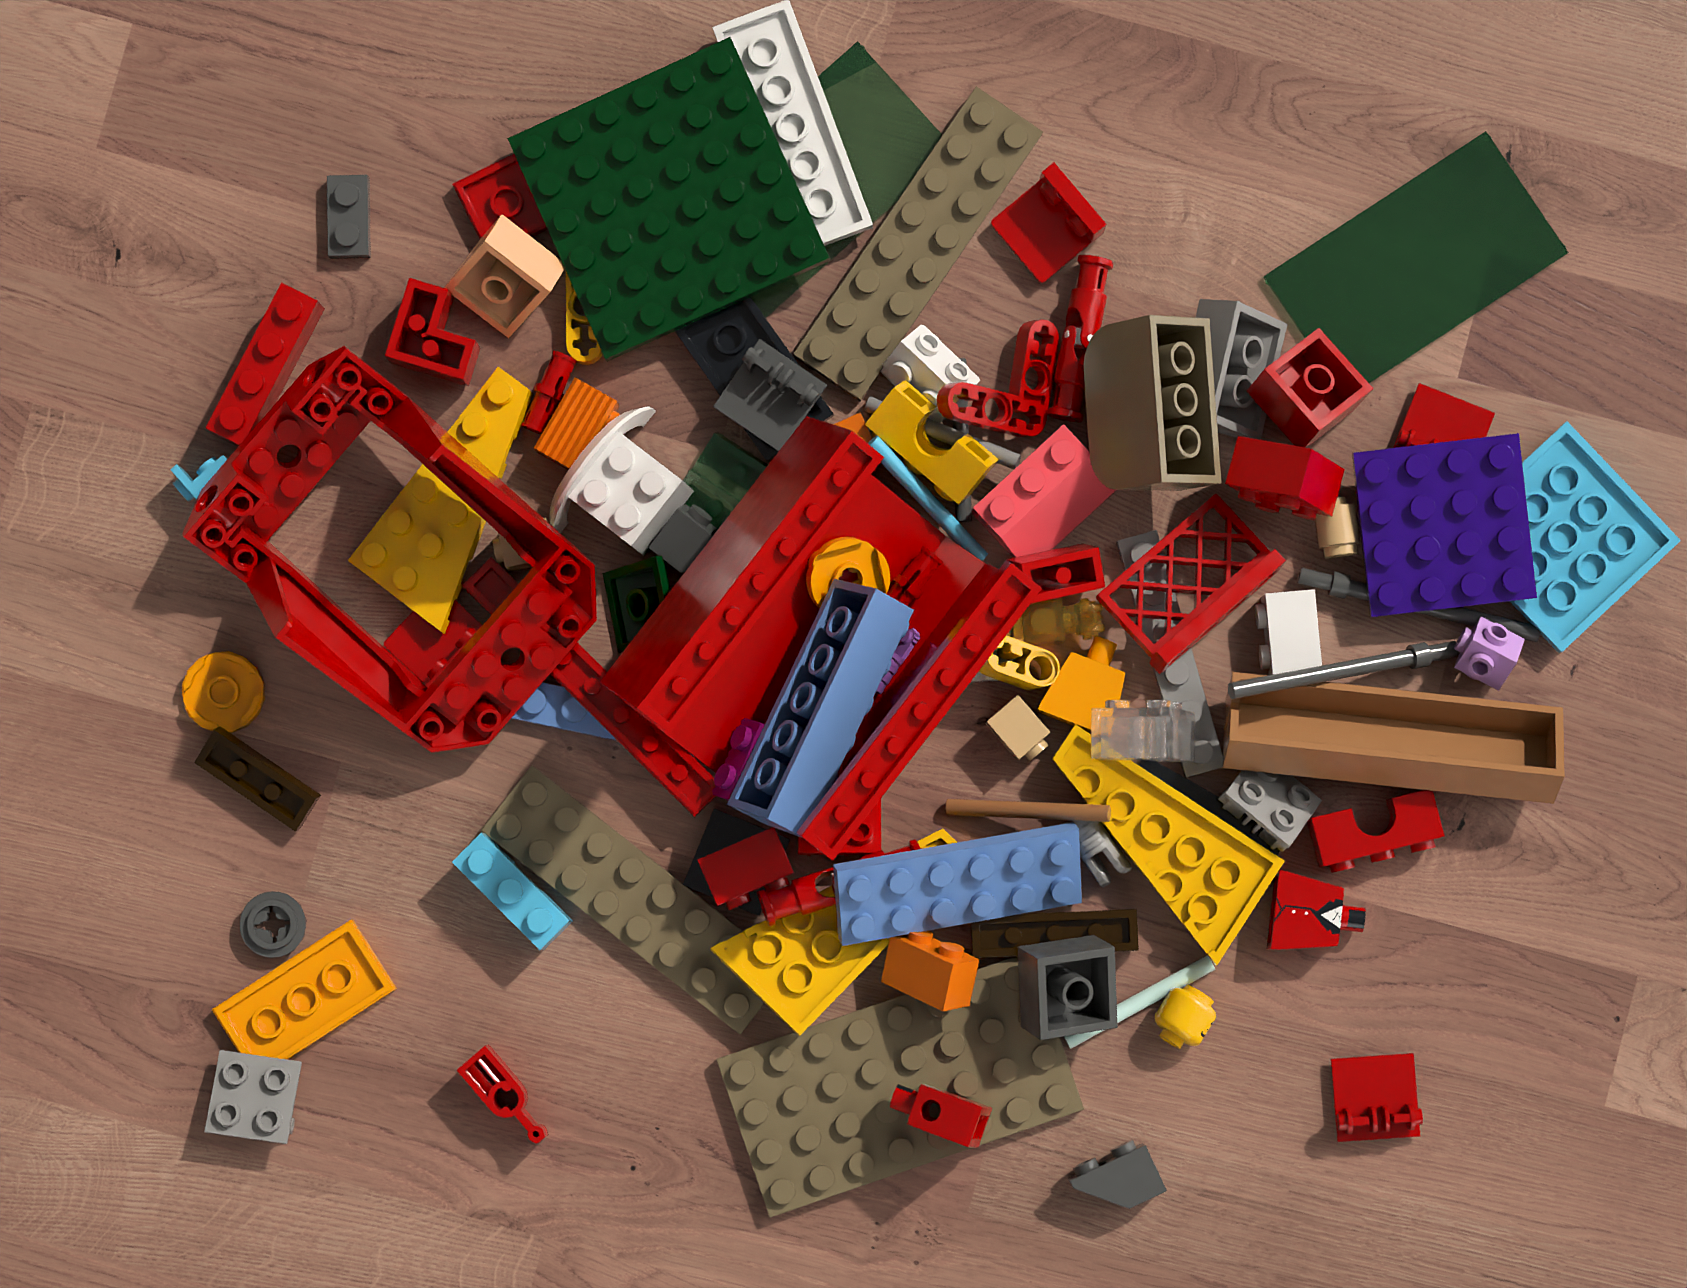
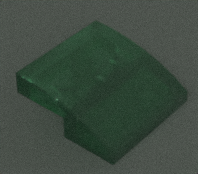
M715 432L694 467L688 471L683 480L694 490L684 504H687L690 508L692 505L702 508L712 517L710 523L719 529L768 464L719 432Z

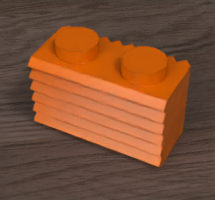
M574 377L534 446L535 451L569 470L591 440L610 421L621 415L617 412L619 408L618 401Z

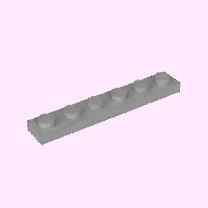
M1157 530L1116 542L1124 571L1160 541ZM1148 563L1144 567V582L1166 584L1167 564ZM1137 574L1128 581H1137ZM1130 589L1136 609L1137 589ZM1143 590V610L1165 612L1166 592ZM1172 592V612L1181 613L1176 594ZM1142 618V632L1153 644L1164 636L1165 620ZM1171 620V629L1180 621ZM1190 648L1163 673L1159 674L1153 668L1185 778L1223 768V755L1193 652Z

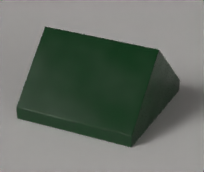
M662 555L602 573L618 653H623L671 591L666 563Z

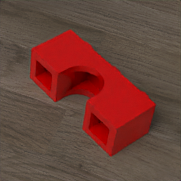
M1422 790L1386 799L1390 820L1387 828L1377 836L1368 835L1358 828L1352 808L1310 818L1307 824L1318 867L1329 865L1331 873L1354 868V859L1369 855L1371 863L1396 857L1394 853L1396 848L1409 845L1411 853L1436 847L1434 839L1445 837L1433 791Z

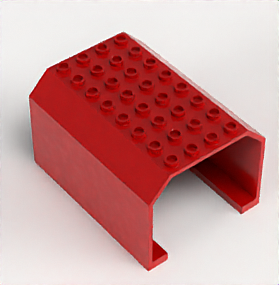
M806 416L605 674L600 683L716 773L729 756L728 751L732 749L730 745L732 733L741 725V721L747 718L763 724L766 723L817 616L819 608L810 598L806 584L810 556L825 543L840 537H854L870 543L883 554L888 563L890 589L895 583L893 581L894 576L897 573L901 575L919 554L921 548L924 546L944 563L937 568L920 590L923 593L918 600L914 598L908 605V607L914 610L909 620L908 629H916L920 633L921 638L885 687L882 694L875 693L872 708L864 716L855 735L854 746L846 754L838 771L837 780L796 832L801 836L800 838L833 861L1042 588L1011 562L1005 561L999 569L984 563L945 536L876 479L872 473L884 457L855 432ZM848 568L843 570L842 576L839 577V580L850 583L858 579L857 572L852 573ZM918 571L915 574V576L911 579L909 584L899 594V596L896 598L897 600L901 598V596L905 593L907 588L917 578V576L920 574V571Z

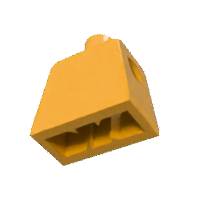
M1094 636L1087 657L1071 652L1062 665L1058 678L1050 685L1036 712L1071 726L1076 724L1085 731L1104 739H1111L1125 678V672L1110 667L1117 644Z

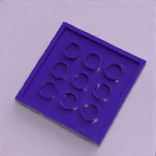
M1519 433L1352 453L1370 617L1537 598Z

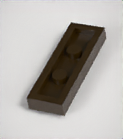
M220 726L213 730L194 762L295 832L303 826L321 796L318 792Z

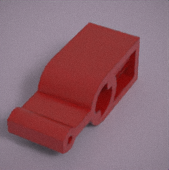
M489 1044L481 1048L457 1069V1072L495 1115L503 1118L515 1116L528 1131L527 1135L530 1141L538 1144L549 1135L547 1128L543 1124H538L525 1109L528 1102V1092L525 1086ZM501 1088L506 1092L512 1089L516 1091L518 1103L515 1108L511 1105L500 1106L497 1096Z

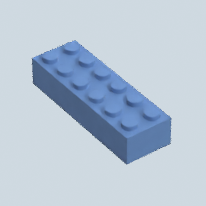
M837 579L833 580L727 805L766 825L801 837L796 832L835 783L846 754L854 746L855 735L864 716L872 708L875 692L882 678L891 667V658L899 641L908 631L909 620L914 612L912 608L876 588Z

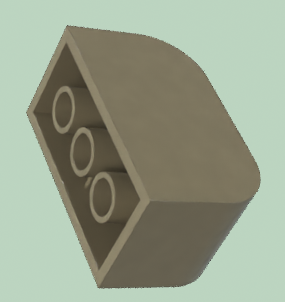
M1147 315L1101 327L1089 341L1084 357L1089 453L1092 468L1100 482L1114 490L1182 491L1222 484L1210 319Z

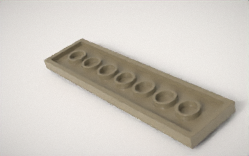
M976 86L804 337L793 356L861 401L884 367V362L912 327L1036 145L1043 131Z
M531 766L481 831L738 1034H741L765 1003L710 948L743 932V930L687 886H684L683 883L542 772Z

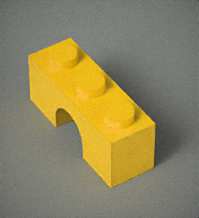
M905 380L890 391L865 425L872 430L873 438L878 435L889 448L892 447L903 457V463L912 472L919 475L923 474L935 484V491L941 497L948 501L954 500L959 505L973 493L999 459L968 433L957 440L951 449H941L933 445L926 435L925 424L929 415L937 406Z

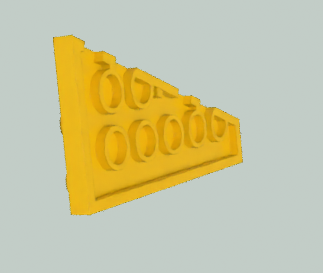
M497 367L448 430V433L493 474L502 479L507 466L505 463L513 440L518 436L533 393L500 367ZM422 464L348 561L445 634L449 624L448 617L454 600L459 597L462 589V578L469 560L473 559L486 521Z
M1075 724L1052 760L1087 804L1110 805V821L1101 822L1217 966L1283 865L1284 860Z
M943 828L917 841L921 849L957 843ZM832 886L819 892L823 896L835 897ZM836 905L803 916L800 913L778 919L776 920V925L771 927L768 926L765 920L711 947L710 950L800 1036L889 944L890 938L842 946L838 939Z

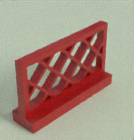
M1215 493L1098 593L1096 599L1151 658L1149 661L1150 665L1161 674L1277 574L1286 560L1276 549L1271 552ZM1214 508L1225 520V533L1203 531V516ZM1196 523V531L1188 530ZM1232 528L1236 531L1237 534H1232ZM1179 537L1196 539V557H1173L1174 541ZM1203 539L1225 541L1224 561L1202 559ZM1231 542L1247 543L1257 555L1248 563L1231 561ZM1167 548V556L1159 555ZM1148 563L1167 564L1166 584L1144 582V567ZM1173 565L1195 566V586L1172 584ZM1202 567L1224 569V584L1219 588L1201 587ZM1231 569L1239 570L1230 578ZM1137 574V581H1128ZM1119 588L1137 589L1136 609L1120 608L1110 596ZM1143 590L1166 592L1165 612L1143 610ZM1172 592L1194 594V610L1189 614L1173 613ZM1201 595H1210L1201 603ZM1129 617H1136V624ZM1142 618L1165 620L1164 636L1153 644L1142 632ZM1171 620L1180 621L1171 629Z

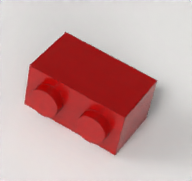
M1081 543L1006 559V561L1014 564L1042 588L1032 603L1105 588L1099 547Z
M774 827L698 859L717 906L726 903L728 910L752 901L749 893L762 887L768 893L789 885L787 877L794 874Z

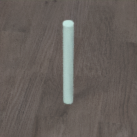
M1207 955L1117 1004V1022L1119 1023L1165 998L1172 988H1183L1186 984L1188 985L1216 970L1211 959ZM1104 1030L1064 1036L1071 1049Z

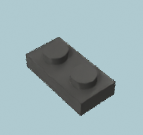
M368 175L327 176L328 257L330 259L371 258L370 178Z

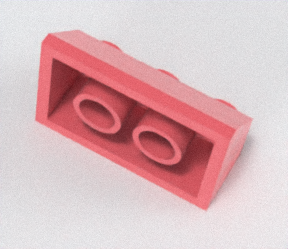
M1063 424L973 507L972 515L1012 558L1055 548L1116 490L1110 489L1100 482L1092 468L1088 449Z

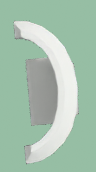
M647 406L622 413L610 421L580 453L558 486L550 506V525L559 533L569 523L567 521V513L573 500L643 556L645 555L650 544L674 512L684 505L694 492L684 481L623 435L637 426L644 427L656 410Z

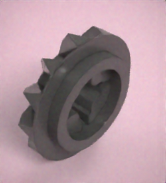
M275 891L264 892L251 899L243 909L240 918V932L245 944L253 952L264 957L276 958L293 952L304 939L307 919L301 904L288 894ZM271 906H273V912L276 913L277 919L290 921V924L278 929L276 943L275 938L272 937L271 930L257 929V925L263 924V922L270 919Z

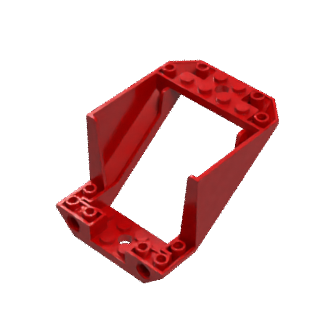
M345 346L316 360L305 368L201 489L182 532L185 539L247 584L275 638L431 753L489 744L597 620L595 565L407 395ZM371 421L407 449L503 536L516 553L533 567L429 688L425 687V684L268 541ZM285 445H295L298 447V454L293 461L283 463L277 460V453L280 448ZM509 648L521 649L520 657L515 663L510 665L501 663V656L504 651Z

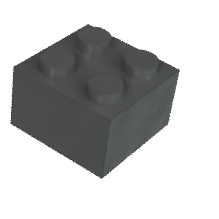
M1095 935L1017 947L1020 1019L1023 1029L1038 1039L1045 1040L1118 1028L1114 946Z

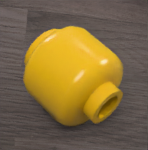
M1187 984L1183 989L1172 988L1154 1016L1156 1024L1162 1029L1159 1037L1178 1049L1182 1047L1183 1043L1189 1046H1198L1216 1019V1012L1211 1007L1214 1001L1200 990Z

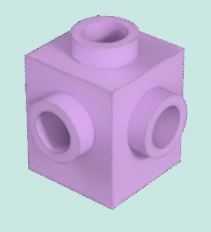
M1480 617L1472 630L1465 627L1458 638L1454 649L1460 653L1454 668L1465 673L1468 677L1479 680L1499 691L1515 667L1525 639L1508 631L1501 624L1493 623Z

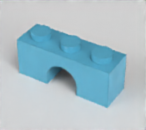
M481 832L452 861L539 950H545L573 922L485 833Z

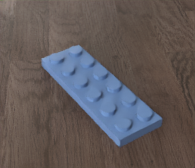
M1074 822L833 864L838 939L842 946L907 935L910 932L929 931L1082 903L1079 828Z

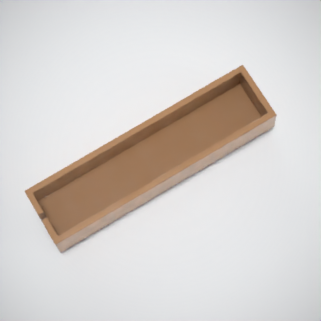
M1232 672L1230 683L1267 675ZM1321 682L1231 699L1228 692L1226 696L1223 768L1550 804L1555 803L1565 777L1563 707L1332 682Z

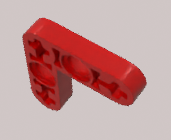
M1032 320L1020 327L1017 334L1008 393L967 382L948 383L939 390L937 395V407L942 416L952 421L1016 437L1040 434L1047 420L1059 344V334L1055 325L1048 320ZM1035 332H1037L1039 337H1042V344L1040 345L1039 341L1034 339ZM1030 355L1040 357V360H1030ZM1030 367L1034 368L1038 374V384L1033 390L1027 386L1025 381L1026 371ZM954 395H957V398L961 400L973 401L971 407H958V404L953 402ZM989 399L995 400L998 405V415L994 421L989 420L985 413V405ZM1024 412L1027 417H1030L1029 424H1026V421L1021 419H1011L1012 414Z

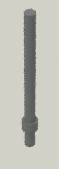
M1302 567L1300 569L1297 581L1299 584L1327 590L1328 595L1345 599L1347 595L1368 601L1366 583L1351 580V575L1336 571L1331 575ZM1464 607L1416 612L1473 627L1479 618L1483 617L1493 623L1501 624L1508 631L1533 642H1538L1541 633L1532 624Z
M1456 641L1429 646L1425 642L1408 645L1406 650L1231 682L1228 684V694L1231 699L1406 666H1409L1411 669L1429 667L1433 661L1458 657L1459 651L1454 649Z

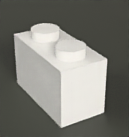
M1315 589L1265 593L1261 597V604H1255L1257 629L1264 628L1265 645H1259L1261 670L1268 669V675L1322 666Z

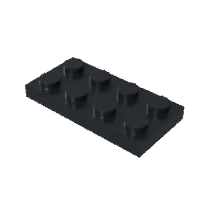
M751 297L675 331L720 396L744 361L742 359L750 347L754 348L759 339L799 365ZM820 396L807 416L826 422L834 416V413ZM744 428L765 460L770 462L779 451Z

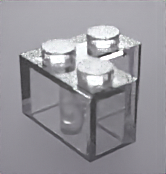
M1106 700L1105 708H1092L1091 758L1098 760L1195 762V712L1182 710V703L1171 702V700H1145V708H1130V701Z

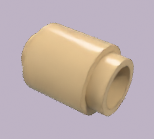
M1337 497L1333 516L1317 514L1315 520L1319 549L1324 550L1325 558H1339L1358 554L1356 544L1360 543L1355 504H1346L1345 497Z

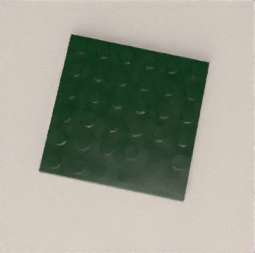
M731 37L507 138L607 362L831 261Z

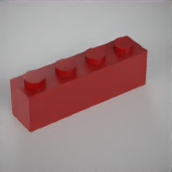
M281 282L206 426L208 431L238 447L274 406L325 310L318 300Z

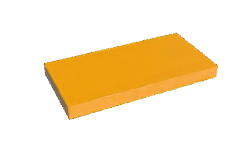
M351 919L213 1008L212 1011L238 1053L288 1060L397 988L355 921Z

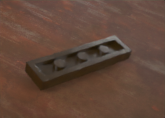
M1137 909L1017 914L971 923L972 956L976 958L1018 956V946L1095 935L1114 946L1115 952L1139 951Z

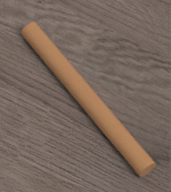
M947 799L946 814L955 816L1109 822L1111 807L1110 805Z

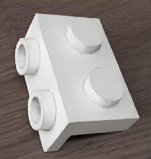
M924 325L917 327L898 344L884 362V367L880 371L895 386L906 380L935 406H937L938 392L944 385L957 382L977 385L980 381L979 377ZM954 395L953 402L958 404L961 399ZM938 407L928 417L930 420L938 423L946 419L939 412Z

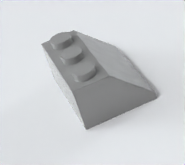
M1200 299L1195 318L1210 319L1218 433L1233 437L1242 436L1261 440L1267 414L1246 391L1261 372L1280 357L1287 324L1239 301Z

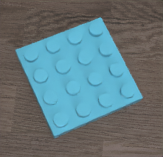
M1568 421L1560 426L1522 462L1537 598L1510 601L1530 624L1534 625L1541 632L1540 634L1558 653L1563 652L1681 541Z

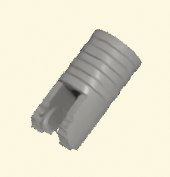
M1069 820L1066 822H1074L1079 828L1080 857L1102 888L1111 883V877L1097 856V853L1103 850L1119 873L1125 874L1132 869L1130 863L1101 821Z

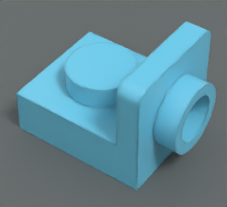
M224 455L219 459L216 457L210 458L199 467L196 472L199 476L194 480L183 468L176 464L170 469L178 478L173 482V485L187 501L192 500L194 497L197 500L201 489L228 458Z

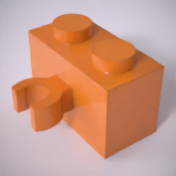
M930 931L910 932L907 935L890 937L881 982L941 1011L968 1007L971 1002L979 959L965 953L964 947L959 944L941 942L933 938V933Z

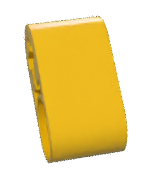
M1005 636L996 648L998 649L997 655L1006 660L1015 659L1014 662L1006 661L998 664L999 658L992 653L979 670L983 675L1024 690H1034L1054 683L1059 676L1060 665L1052 652ZM1032 660L1038 662L1041 667V677L1039 680H1036L1030 674L1029 665Z

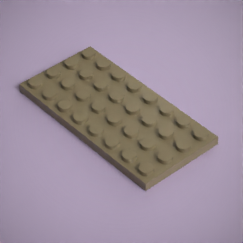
M1018 956L977 969L971 1002L968 1007L941 1011L912 996L904 994L808 1027L800 1036L793 1032L716 1059L769 1217L974 1148L960 1145L908 1125L907 1122L910 1115L890 1108V1102L898 1084L916 1091L919 1090L921 1084L929 1085L991 1107L992 1111L980 1145L1084 1110L1060 1037L1040 1040L1021 1027ZM933 1103L929 1113L931 1117L937 1119L941 1108L940 1105Z

